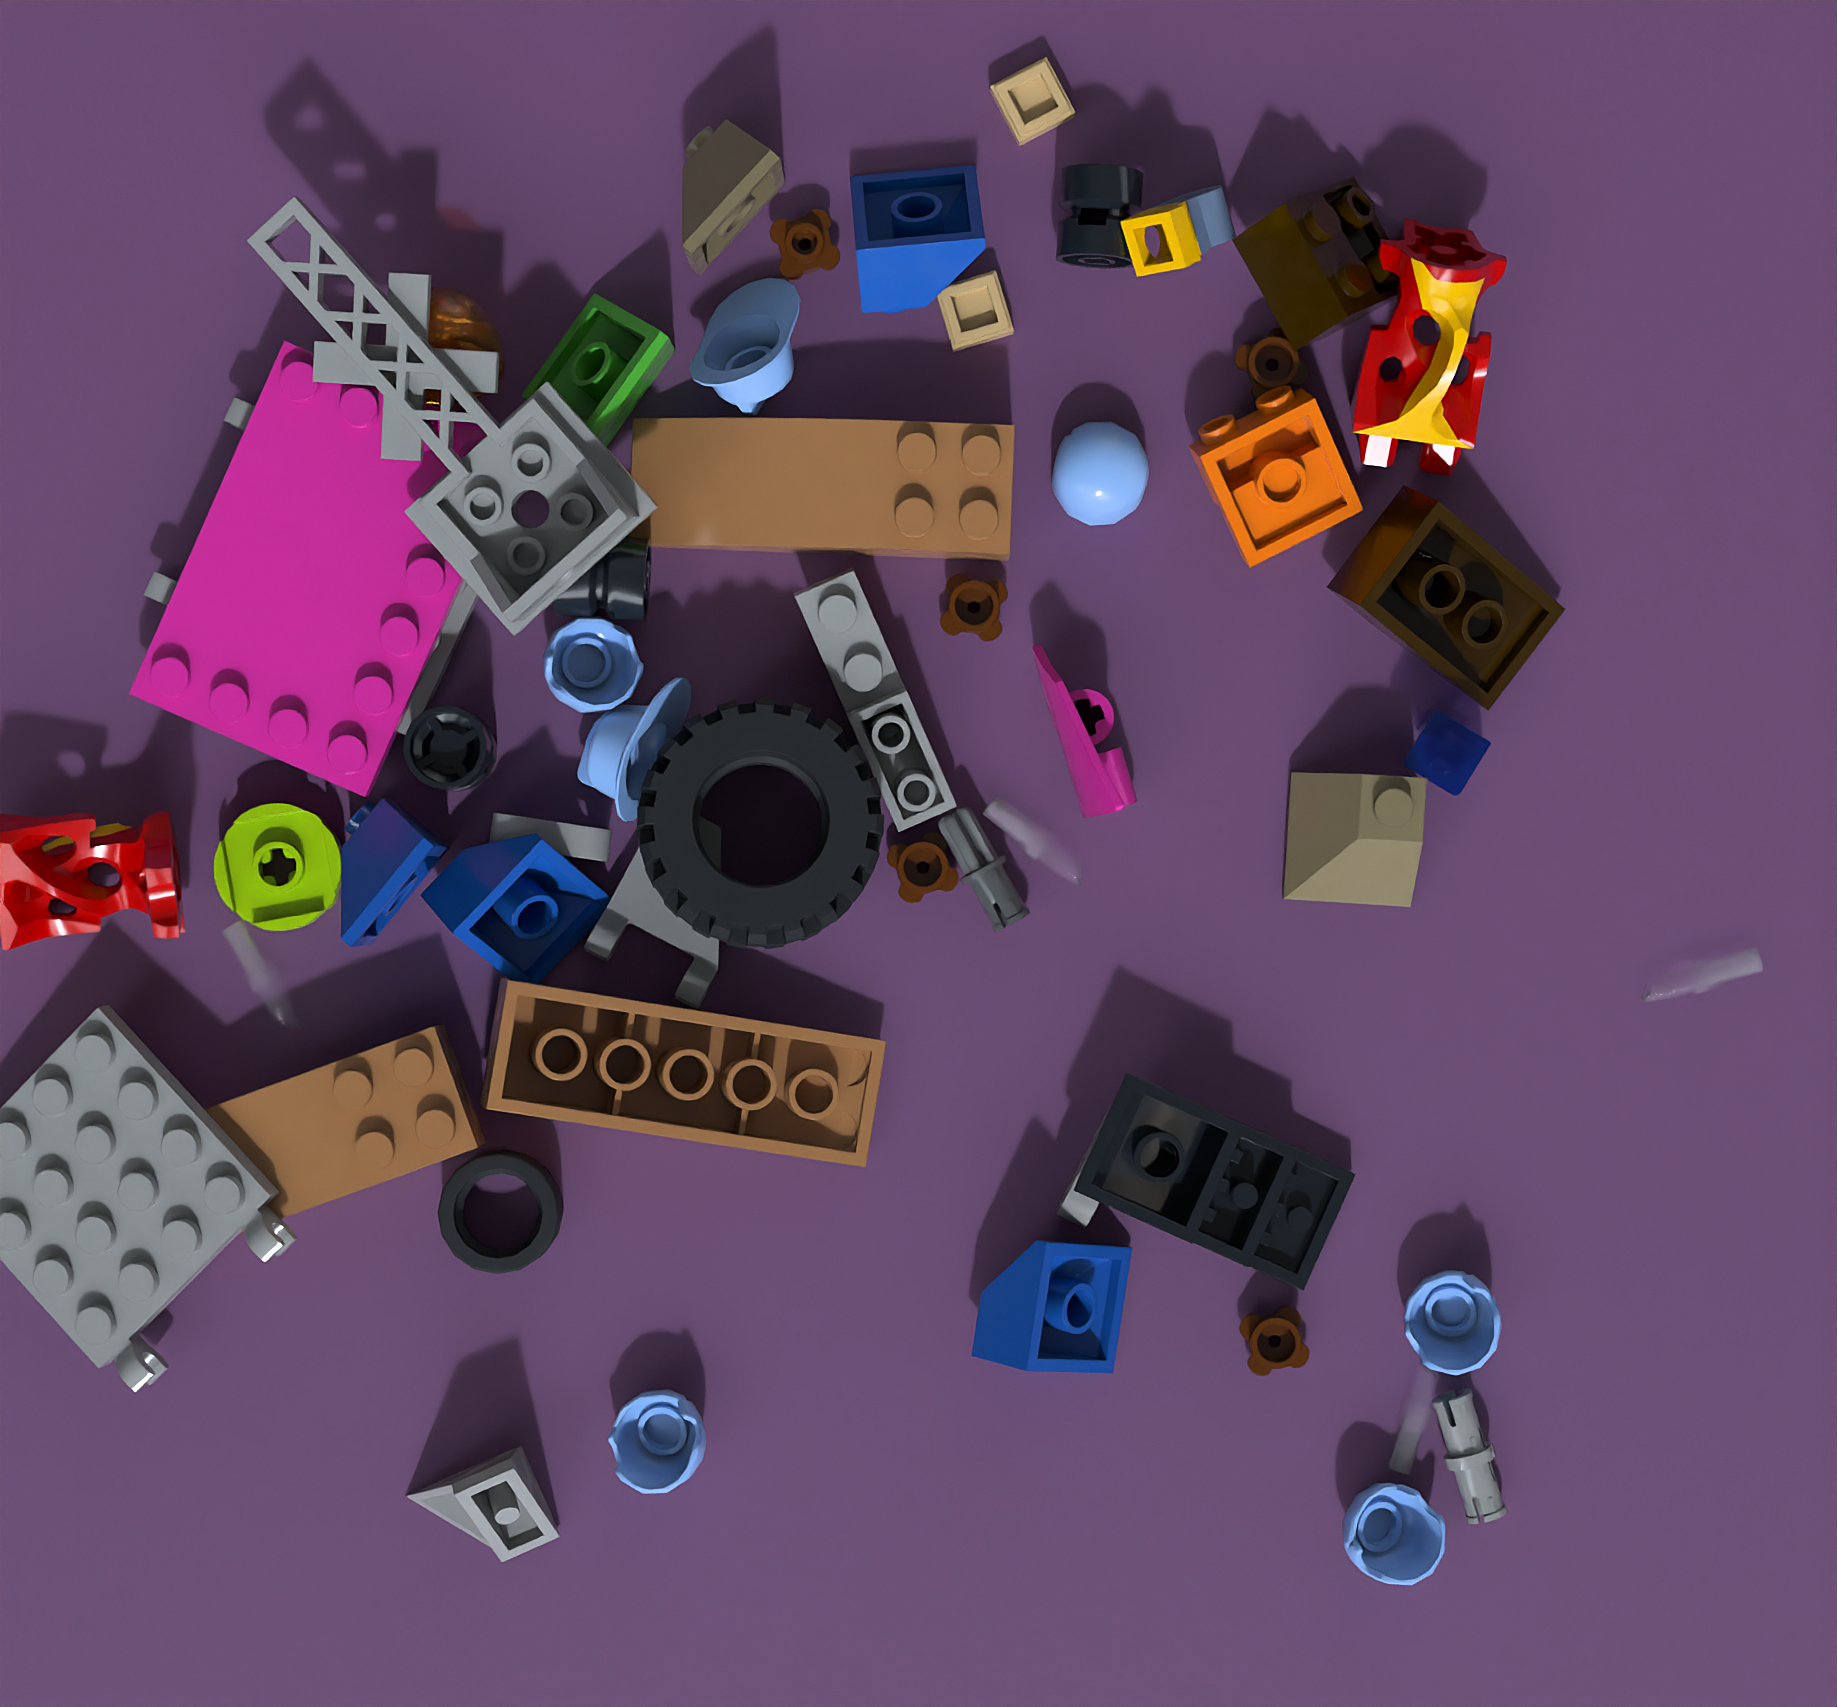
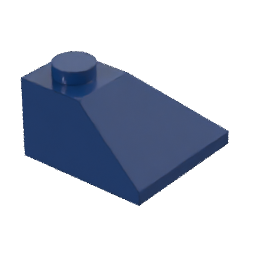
M976 165L849 177L862 313H898L906 309L927 307L986 249Z
M382 798L377 805L367 801L354 814L345 827V830L352 836L342 847L341 940L350 947L371 946L451 848L396 802L387 798Z
M537 833L463 849L420 894L452 934L507 978L539 984L598 922L612 898Z
M1036 1240L981 1292L971 1356L1024 1371L1113 1373L1132 1247Z

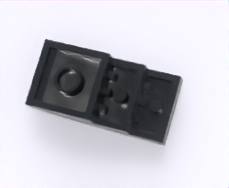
M1126 1072L1073 1190L1186 1242L1197 1244L1245 1267L1256 1269L1304 1291L1356 1174Z

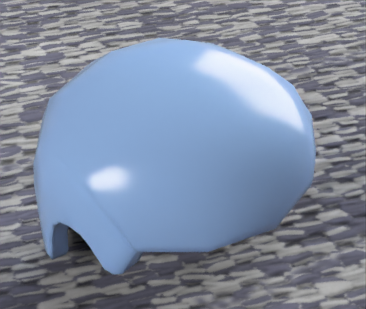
M1086 422L1074 428L1070 435L1065 436L1058 448L1051 482L1054 495L1066 513L1090 526L1115 524L1133 512L1140 504L1148 483L1149 457L1133 432L1113 422Z
M600 616L576 617L555 630L542 657L544 676L551 692L559 701L580 713L607 712L632 697L644 668V664L638 657L632 635L621 626L614 625L612 621Z
M1457 1270L1438 1272L1423 1278L1407 1297L1403 1321L1405 1324V1336L1419 1355L1422 1364L1429 1369L1457 1376L1480 1368L1496 1351L1502 1330L1501 1312L1494 1295L1473 1274L1467 1275L1464 1271Z
M669 1389L644 1391L621 1406L612 1426L613 1430L608 1437V1442L612 1446L617 1462L616 1475L621 1481L642 1494L667 1493L689 1479L702 1462L707 1444L706 1429L695 1405L691 1401H687L684 1395Z
M1390 1482L1373 1484L1355 1496L1342 1520L1344 1549L1350 1560L1361 1572L1380 1582L1413 1585L1431 1575L1445 1553L1446 1525L1444 1518L1426 1503L1420 1492L1403 1484L1396 1485Z

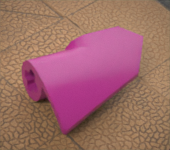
M1042 645L1033 646L1032 650L1037 673L1053 726L1060 739L1082 817L1090 818L1123 810L1125 806L1137 803L1138 800L1122 747L1097 753L1094 745L1103 741L1108 736L1114 723L1113 708L1108 699L1101 693L1090 689L1068 692L1062 678L1051 665ZM1077 700H1085L1086 709L1095 706L1099 712L1100 720L1091 723V735L1088 734L1075 707L1074 702Z

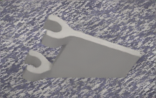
M699 816V833L702 845L710 860L721 870L722 827ZM638 848L608 906L592 930L584 946L585 951L608 963L626 926L632 924L694 958L675 993V999L698 1010L718 972L719 939L713 937L708 939L692 930L691 925L682 918H677L664 905V900L657 890L653 888L645 872L643 859Z

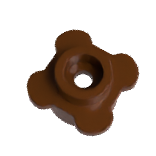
M812 209L804 218L793 221L780 218L772 224L770 238L779 246L782 256L779 270L785 278L799 280L803 274L814 273L820 269L831 271L839 264L840 251L831 243L828 232L831 226V219L825 211ZM802 239H808L811 242V247L808 250L800 249L799 242Z
M1282 328L1270 330L1267 338L1262 339L1254 346L1242 345L1235 354V365L1248 375L1253 385L1251 394L1255 400L1265 392L1280 386H1301L1309 377L1308 364L1305 361L1299 360L1297 350H1293ZM1268 360H1275L1278 363L1277 370L1269 371L1266 368V362Z
M961 573L950 577L946 583V591L950 596L948 609L940 618V625L943 631L950 636H957L961 632L976 634L985 642L997 639L1002 632V624L998 620L1000 606L1008 597V591L1004 583L997 579H992L987 583L976 580L970 581L965 574ZM977 602L980 605L979 612L976 614L970 613L968 611L969 603Z
M928 832L924 835L922 841L908 846L896 843L889 849L887 862L898 873L901 882L898 893L904 901L915 904L922 900L924 894L936 890L950 892L957 886L959 874L956 869L949 865L945 854L947 842L942 834ZM921 861H925L929 865V871L925 874L917 871V864Z
M1281 1306L1275 1314L1259 1317L1252 1313L1246 1315L1241 1320L1239 1331L1247 1339L1251 1353L1247 1360V1365L1254 1374L1267 1376L1272 1369H1283L1288 1366L1300 1368L1308 1361L1310 1351L1302 1343L1298 1329L1302 1318L1295 1308ZM1272 1335L1280 1337V1344L1276 1347H1272L1268 1343L1269 1337Z

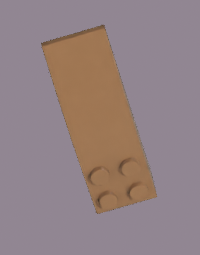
M633 418L631 475L659 507L631 531L628 537L649 538L651 540V547L1008 561L1011 539L1015 425L825 418Z
M501 978L480 1105L488 1110L866 1167L887 1041Z
M445 1024L427 1028L204 1109L280 1192L267 1205L280 1219L468 1152L487 1143Z

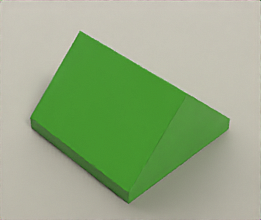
M594 293L521 396L527 400L542 385L550 382L607 447L674 354L675 349L669 337L662 331Z

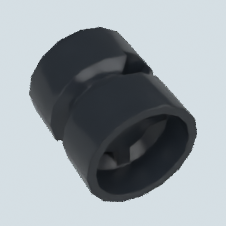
M1075 164L1062 168L1059 206L1068 212V217L1058 222L1057 261L1085 268L1120 269L1133 267L1120 221L1141 211L1143 173L1141 171L1111 164ZM1091 219L1106 220V226L1090 225Z
M625 537L553 602L555 615L591 617L598 608H605L610 619L646 621L651 585V540L649 538Z
M437 706L423 711L411 722L404 736L403 754L409 770L419 781L436 789L463 792L477 787L490 776L497 761V743L492 729L482 718L458 707Z

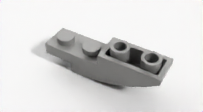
M849 568L793 593L864 755L868 759L874 777L877 778L880 791L898 832L957 807L853 568Z

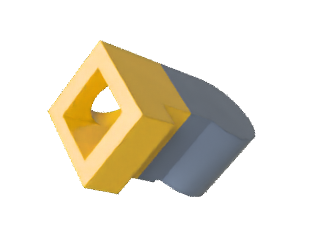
M1222 185L1211 186L1177 196L1120 221L1137 277L1186 268L1200 261V256L1210 251L1209 248L1236 237ZM1154 225L1159 234L1160 249L1156 257L1150 253L1146 246L1145 229L1147 226Z

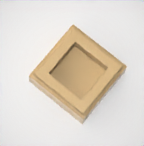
M1047 57L990 86V93L1018 146L1075 118L1076 112Z
M996 270L951 283L936 297L953 352L1014 334Z

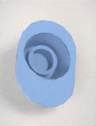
M765 278L750 282L732 292L718 305L709 320L699 349L694 355L689 368L693 380L703 386H712L722 399L737 405L746 416L757 415L765 400L782 390L791 380L794 372L790 337L799 315L801 303L796 287L784 279Z
M675 678L667 683L653 698L649 706L622 704L610 709L594 723L588 734L577 771L578 779L582 783L615 799L617 814L625 822L634 821L637 818V807H639L642 792L641 787L647 770H651L657 759V752L668 738L673 739L680 733L687 717L691 702V685L686 678Z

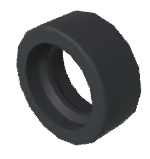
M503 1149L481 1153L457 1168L442 1189L437 1214L441 1235L455 1257L474 1270L502 1274L522 1270L546 1253L559 1234L564 1209L560 1188L547 1167L528 1154ZM500 1173L516 1176L526 1183L536 1197L539 1211L536 1227L528 1239L516 1247L506 1249L487 1247L476 1240L466 1227L463 1213L466 1196L473 1185L486 1176Z

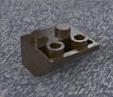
M1354 176L1282 204L1232 239L1294 351L1334 334L1393 301L1398 296L1399 276L1382 268L1378 252L1380 240L1390 239L1375 215V207L1372 200L1361 190Z

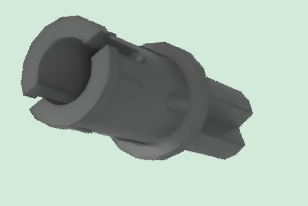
M965 806L944 816L938 822V825L965 874L960 880L962 884L969 882L993 925L992 929L994 932H998L1004 929L1006 925L1009 924L1010 926L1031 913L1029 908L1025 906L1003 866V863L1007 861L1006 856H997L973 810Z

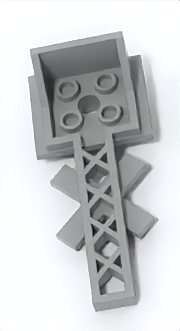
M295 196L247 240L336 341H314L313 382L376 386L383 394L381 459L423 461L425 442L449 469L444 476L404 512L513 636L523 630L659 507L550 382L542 385L501 424L498 423L472 392L498 393L499 352L432 348L428 343L432 275L389 272L387 297L303 200ZM296 219L311 234L310 263L288 262L272 244ZM325 251L336 264H325ZM297 272L309 273V285ZM324 274L347 275L355 284L353 312L331 311L323 302ZM369 301L380 314L368 313ZM341 322H353L352 334ZM368 323L387 324L386 345L367 344ZM426 389L441 390V411L425 410ZM455 399L468 413L455 412ZM428 420H440V433ZM454 421L477 423L488 435L463 458L453 449ZM529 490L540 492L549 503L550 511L548 518L544 524L537 528L524 523L517 512L518 499Z

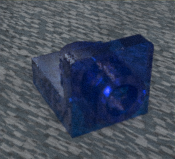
M1429 708L1416 728L1420 734L1406 755L1404 765L1451 795L1457 796L1462 792L1491 745V742L1437 709Z

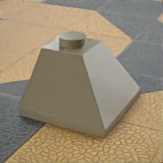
M727 119L716 130L710 126L704 128L691 141L684 152V155L689 160L683 165L682 247L690 268L699 276L785 184L780 157Z
M1290 772L1282 899L1411 907L1423 845L1427 778L1371 774Z

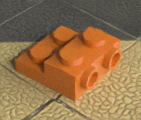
M1288 385L1271 389L1256 399L1257 411L1235 421L1234 416L1231 414L1214 418L1199 428L1198 433L1201 439L1188 445L1212 500L1219 506L1242 559L1250 568L1364 510L1315 398L1302 388L1294 392Z

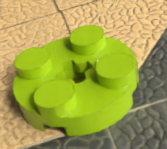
M271 803L260 805L242 813L233 822L234 825L226 832L223 841H220L214 856L216 887L223 902L233 912H237L243 920L252 923V925L271 931L294 930L313 923L326 910L331 909L336 904L341 888L342 846L336 833L320 815L291 804ZM278 848L283 849L286 858H295L296 871L289 873V882L282 886H279L275 876H265L263 872V864L273 861L272 851Z

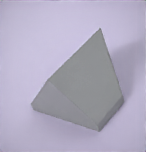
M521 1445L406 1496L491 1547L501 1562L560 1537L557 1525Z

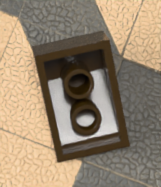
M1405 485L1402 486L1327 585L1331 592L1369 623L1488 711L1565 611L1563 606L1439 501Z

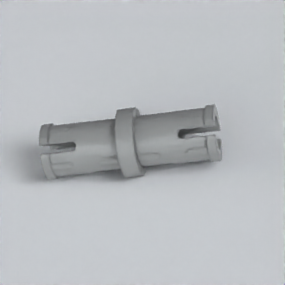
M1469 1388L1459 1389L1458 1397H1455V1391L1451 1390L1434 1397L1431 1401L1433 1408L1436 1410L1448 1450L1446 1455H1443L1444 1463L1447 1470L1454 1471L1465 1507L1467 1522L1469 1524H1479L1481 1522L1480 1515L1482 1514L1484 1522H1490L1507 1513V1508L1503 1503L1491 1463L1493 1457L1496 1456L1494 1447L1490 1441H1485L1472 1399V1390Z

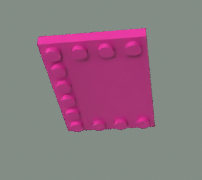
M284 340L129 694L369 798L464 582L460 574L404 512L444 476L449 469L425 442L423 461L381 459L383 394L376 386L313 382L314 353ZM426 403L425 410L441 411L440 408ZM428 420L440 433V420ZM454 421L453 449L463 458L488 435L479 425L472 422Z

